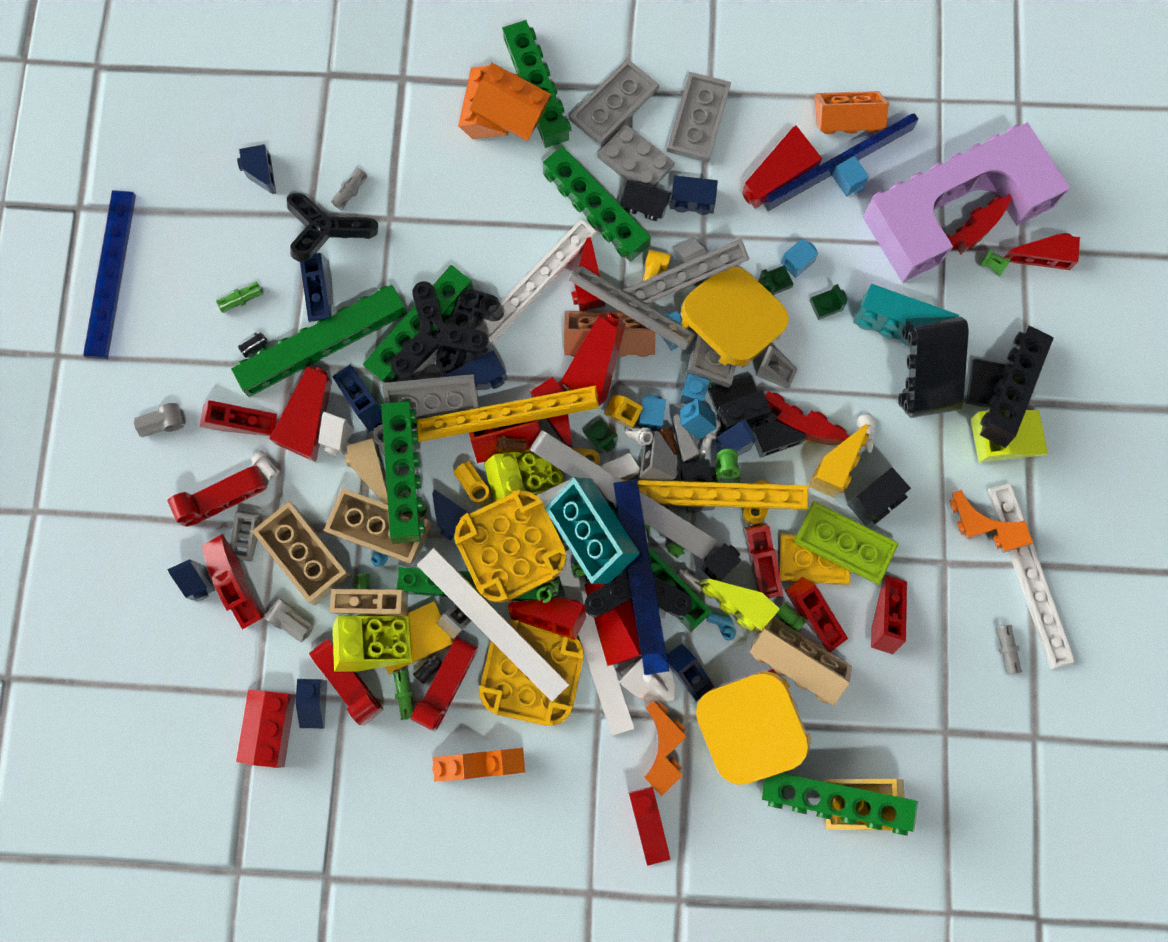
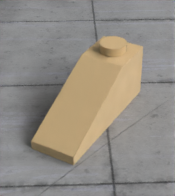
M372 438L347 445L348 453L344 454L347 466H351L379 499L388 505L386 477L377 443Z
M331 589L330 613L366 616H407L408 593L403 590Z

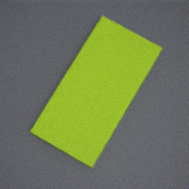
M815 501L812 502L793 544L876 585H880L899 545L898 542Z

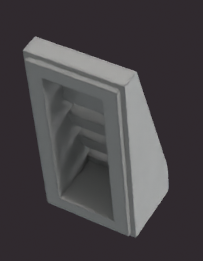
M674 415L673 428L681 463H690L698 459L700 451L689 431L681 426L680 415Z
M248 511L235 512L230 547L237 559L250 562L253 560L258 539L252 533V530L262 523L263 514ZM244 519L252 520L251 524L244 523ZM242 528L250 530V534L241 532ZM239 539H249V542H239ZM237 547L247 548V553L237 551Z

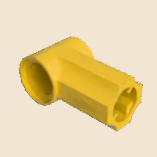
M649 249L645 263L646 270L642 281L667 271L671 254Z
M470 461L456 467L453 473L472 502L478 507L489 505L492 500L491 491ZM478 491H486V494L483 498H475V495Z

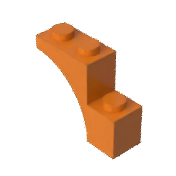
M962 490L952 493L953 499L949 500L953 513L958 512L961 520L957 522L960 534H965L967 539L995 531L996 535L993 536L996 548H1001L1002 553L1033 544L1025 520L1020 522L992 520L976 511L967 501Z
M652 701L645 708L650 713L657 728L658 751L651 769L644 778L663 796L683 776L679 772L682 767L673 758L668 760L666 756L687 736L683 733L686 730L677 719L672 721L666 715L669 712L668 709L660 701L657 704Z
M523 748L432 757L434 782L525 773Z

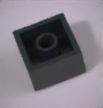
M891 467L848 504V507L865 526L870 522L875 525L890 513L888 507L893 510L908 498L905 493L911 487Z

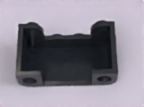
M963 317L906 319V326L902 327V339L906 340L907 344L911 347L910 355H907L906 360L909 377L905 380V388L902 393H899L898 403L910 418L962 409L969 335L968 323Z

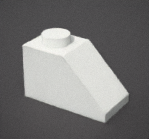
M324 412L318 443L327 454L336 456L337 453L344 455L347 450L346 446L349 445L354 434V429L345 419Z

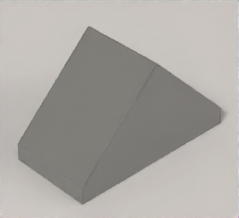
M769 346L756 376L789 389L797 368L774 347Z
M454 604L441 616L436 624L454 640L467 627L471 619Z

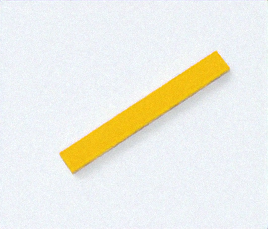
M596 386L418 419V441L423 442L599 408Z
M622 480L660 505L808 510L809 485Z

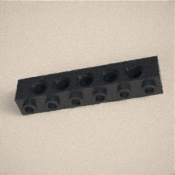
M1028 325L1023 333L1018 332L1013 341V344L1016 346L1010 350L1006 358L1010 361L1004 365L1000 373L1003 378L999 379L993 390L996 392V395L992 396L987 405V408L990 409L989 413L986 412L980 422V425L983 426L980 436L1004 448L1016 437L1054 337Z

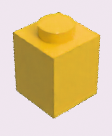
M613 394L603 415L621 425L634 427L643 407L625 396Z

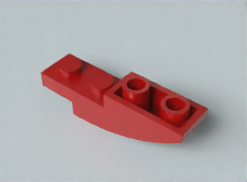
M1010 194L1003 198L998 196L988 203L989 206L985 208L980 206L970 212V218L965 222V225L956 230V234L952 236L946 235L953 246L951 250L956 248L961 255L979 243L1005 213L1012 199Z
M770 391L766 393L765 396L771 412L778 416L776 421L804 433L806 440L821 444L840 445L850 437L846 434L847 431L837 424L833 425L827 421L828 418L823 413L811 410L806 417L800 408L794 405L790 406L784 402V398L778 393H771Z
M221 534L203 544V554L210 577L226 611L231 609L242 630L264 618L261 608L242 577L246 574L225 536Z

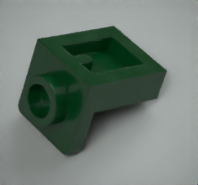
M785 265L771 271H767V269L762 270L758 282L772 295L788 290L794 285Z
M836 284L831 290L813 296L809 301L817 319L820 320L843 311L847 304V295Z
M602 418L583 431V434L599 454L604 451L608 453L617 446L618 435L610 430Z

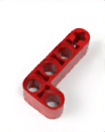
M251 466L192 495L187 492L175 494L167 502L176 522L189 527L267 489V485L258 466Z
M458 636L455 638L424 699L418 702L410 720L431 731L438 729L476 656L478 646Z
M327 638L309 652L312 660L347 704L348 713L358 725L365 726L384 710L357 672H334L333 642L331 639Z

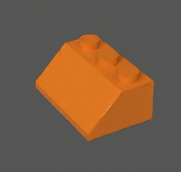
M491 62L480 82L469 110L514 135L529 141L548 106L551 94Z
M489 65L474 67L470 70L458 127L472 139L508 136L509 131L469 110Z
M880 91L815 93L817 126L824 134H835L836 131L853 134L857 133V130L877 133L879 130H886L889 103Z

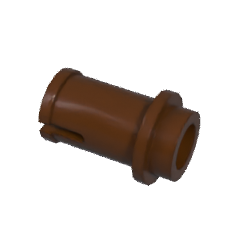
M671 427L659 430L658 432H660L673 454H679L680 452L674 438L675 431H672Z
M505 435L497 438L496 450L500 451L501 454H505V452L525 454L526 439L506 438Z

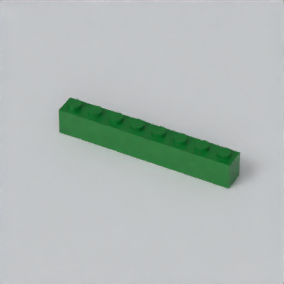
M393 285L383 286L376 293L361 297L355 304L340 308L330 319L319 320L309 328L300 329L296 335L279 340L275 346L260 350L256 356L239 361L231 370L242 391L248 397H251L407 315V311Z

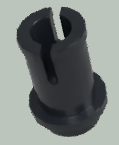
M262 332L254 333V337L239 345L238 348L243 356L247 358L258 349L266 348V344L269 342Z
M434 653L431 656L428 655V660L413 673L414 677L423 685L437 669L439 670L442 661Z

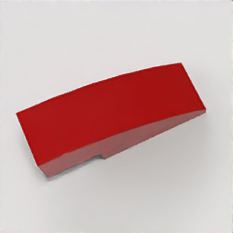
M767 523L743 527L757 591L762 592L768 598L783 596L776 550L773 548L770 526Z

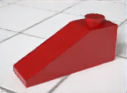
M1069 233L1056 234L1012 248L1004 258H1009L1011 263L1071 270L1079 260L1080 237L1072 236Z
M588 237L585 241L579 267L582 266L600 277L591 237ZM574 284L575 291L571 292L573 304L578 305L579 311L605 307L604 301Z
M551 377L531 390L530 394L531 398L567 390L560 381L556 382L554 377ZM568 414L546 418L562 443L573 448Z
M208 400L203 405L199 427L223 432L271 436L275 428L277 414Z
M885 575L871 627V648L894 654L906 642L907 581Z
M802 577L784 590L795 609L801 616H804L803 619L827 651L832 652L848 639L814 583Z
M552 598L547 603H543L544 599L541 601L531 600L509 603L508 610L511 619L519 620V622L573 640L576 639L586 619L584 604L575 599Z
M649 786L628 792L647 866L671 860L653 787Z

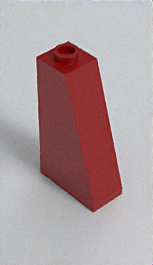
M797 125L792 127L745 182L743 197L755 209L819 168L822 157Z
M606 311L598 316L560 381L571 390L596 386L599 406L607 400L626 325L617 314Z
M306 367L269 439L284 449L316 462L320 447L318 441L323 413L327 411L332 381L327 376L328 373L323 369Z
M590 581L585 583L587 596L606 584H591ZM630 600L601 617H594L607 666L627 662L656 651Z

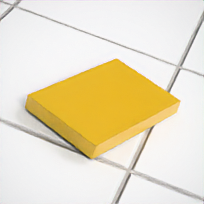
M780 534L779 573L781 582H796L804 577L817 584L850 585L849 571L793 544L796 535Z
M435 601L407 613V616H409L412 662L385 667L388 674H392L452 645V638L436 624L442 615Z

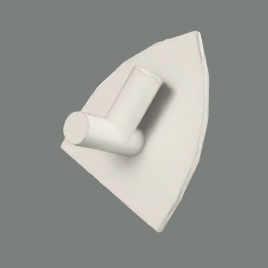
M657 651L643 655L619 681L623 687L639 698L655 702L674 700L675 685L673 674L666 661Z

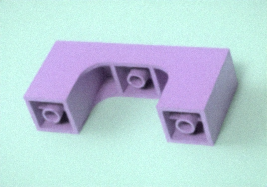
M1027 122L1021 126L1018 124L1012 126L1002 135L996 134L982 145L977 143L964 154L957 153L949 161L943 164L939 162L925 173L918 172L905 183L900 181L886 192L880 191L872 196L863 219L901 282L904 283L940 265L953 248L936 220L934 210L976 190L989 191L1001 198L1010 194L1012 199L1006 210L1015 225L1018 226L1054 208L1069 191L1070 187Z

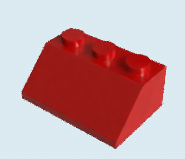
M538 420L470 432V440L477 464L486 462L495 454H501L500 451L496 450V441L502 435H505L506 438L526 439V450H529L539 435L540 428Z
M248 689L236 762L273 768L285 766L296 695Z

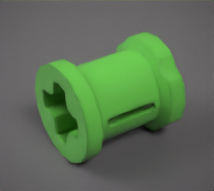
M990 248L980 266H986L995 271L996 275L1000 277L1009 264L1010 259L997 255Z

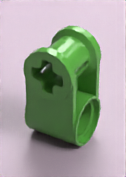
M723 449L717 453L716 467L714 468L715 483H740V468L737 465L738 453L735 449Z

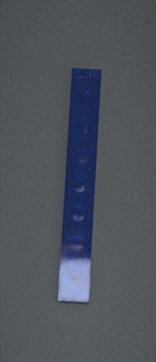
M912 113L768 194L764 207L767 211L774 209L832 176L836 166L855 156L859 161L907 134L915 128L919 120L915 113Z
M112 190L83 352L85 358L108 360L136 198L134 192Z
M638 480L616 482L613 484L619 521L640 552L627 566L644 675L669 672Z

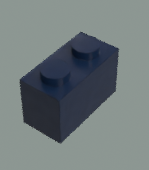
M674 175L670 209L681 213L692 211L700 215L713 214L718 180Z

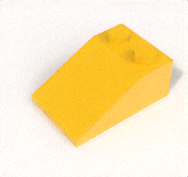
M824 779V782L905 798L904 779ZM840 795L833 799V806L836 810H842L845 807V800ZM864 800L858 804L857 809L861 815L866 816L870 813L871 806ZM886 806L883 809V817L887 821H893L896 818L897 813L892 806ZM832 815L831 819H826V829L877 830L868 828L867 822L857 820V824L854 825L841 822L842 817ZM882 826V830H893L892 827Z

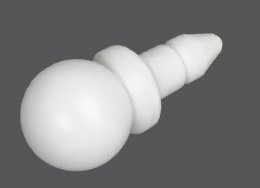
M862 414L857 419V427L860 429L865 424L869 425L866 433L870 435L865 448L871 453L874 445L872 435L875 433V420L869 414Z
M715 418L717 429L703 438L699 449L700 460L704 459L709 451L712 440H716V435L721 432L722 424L717 418Z

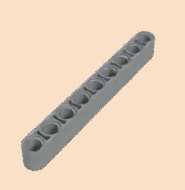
M541 430L530 447V451L571 477L592 479L603 497L702 560L706 561L718 542L716 539Z

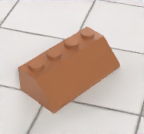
M565 311L564 355L575 357L598 316L606 311ZM608 311L617 314L621 321L626 324L618 357L627 355H638L640 357L655 355L656 332L621 311Z

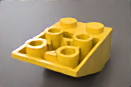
M865 424L821 460L810 481V488L833 498L839 492L843 493L845 488L847 489L852 479L849 472L851 473L853 467L857 466L861 457L858 452H860L862 446H865L870 434L866 433L869 425Z

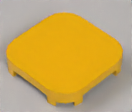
M736 266L709 277L689 293L681 306V324L686 329L691 327L721 356L719 362L724 366L731 364L743 368L749 365L757 355L776 339H779L789 322L787 310L782 303L749 272Z
M512 491V494L470 514L466 513L460 518L461 520L456 526L455 543L477 590L484 598L491 602L503 603L511 601L554 580L562 573L566 566L567 556L564 545L545 510L543 502L531 492Z
M509 620L508 622L569 682V685L551 701L490 641L483 676L479 686V696L482 704L489 712L496 715L544 726H555L564 722L570 716L574 706L583 664L584 651L580 641L577 638L573 640L519 622V620Z
M768 670L759 671L756 674L713 688L704 694L697 703V721L714 764L720 775L730 783L737 785L748 784L791 770L800 765L809 753L811 744L810 733L807 734L789 691L790 685L786 679L781 678L776 673L768 672Z

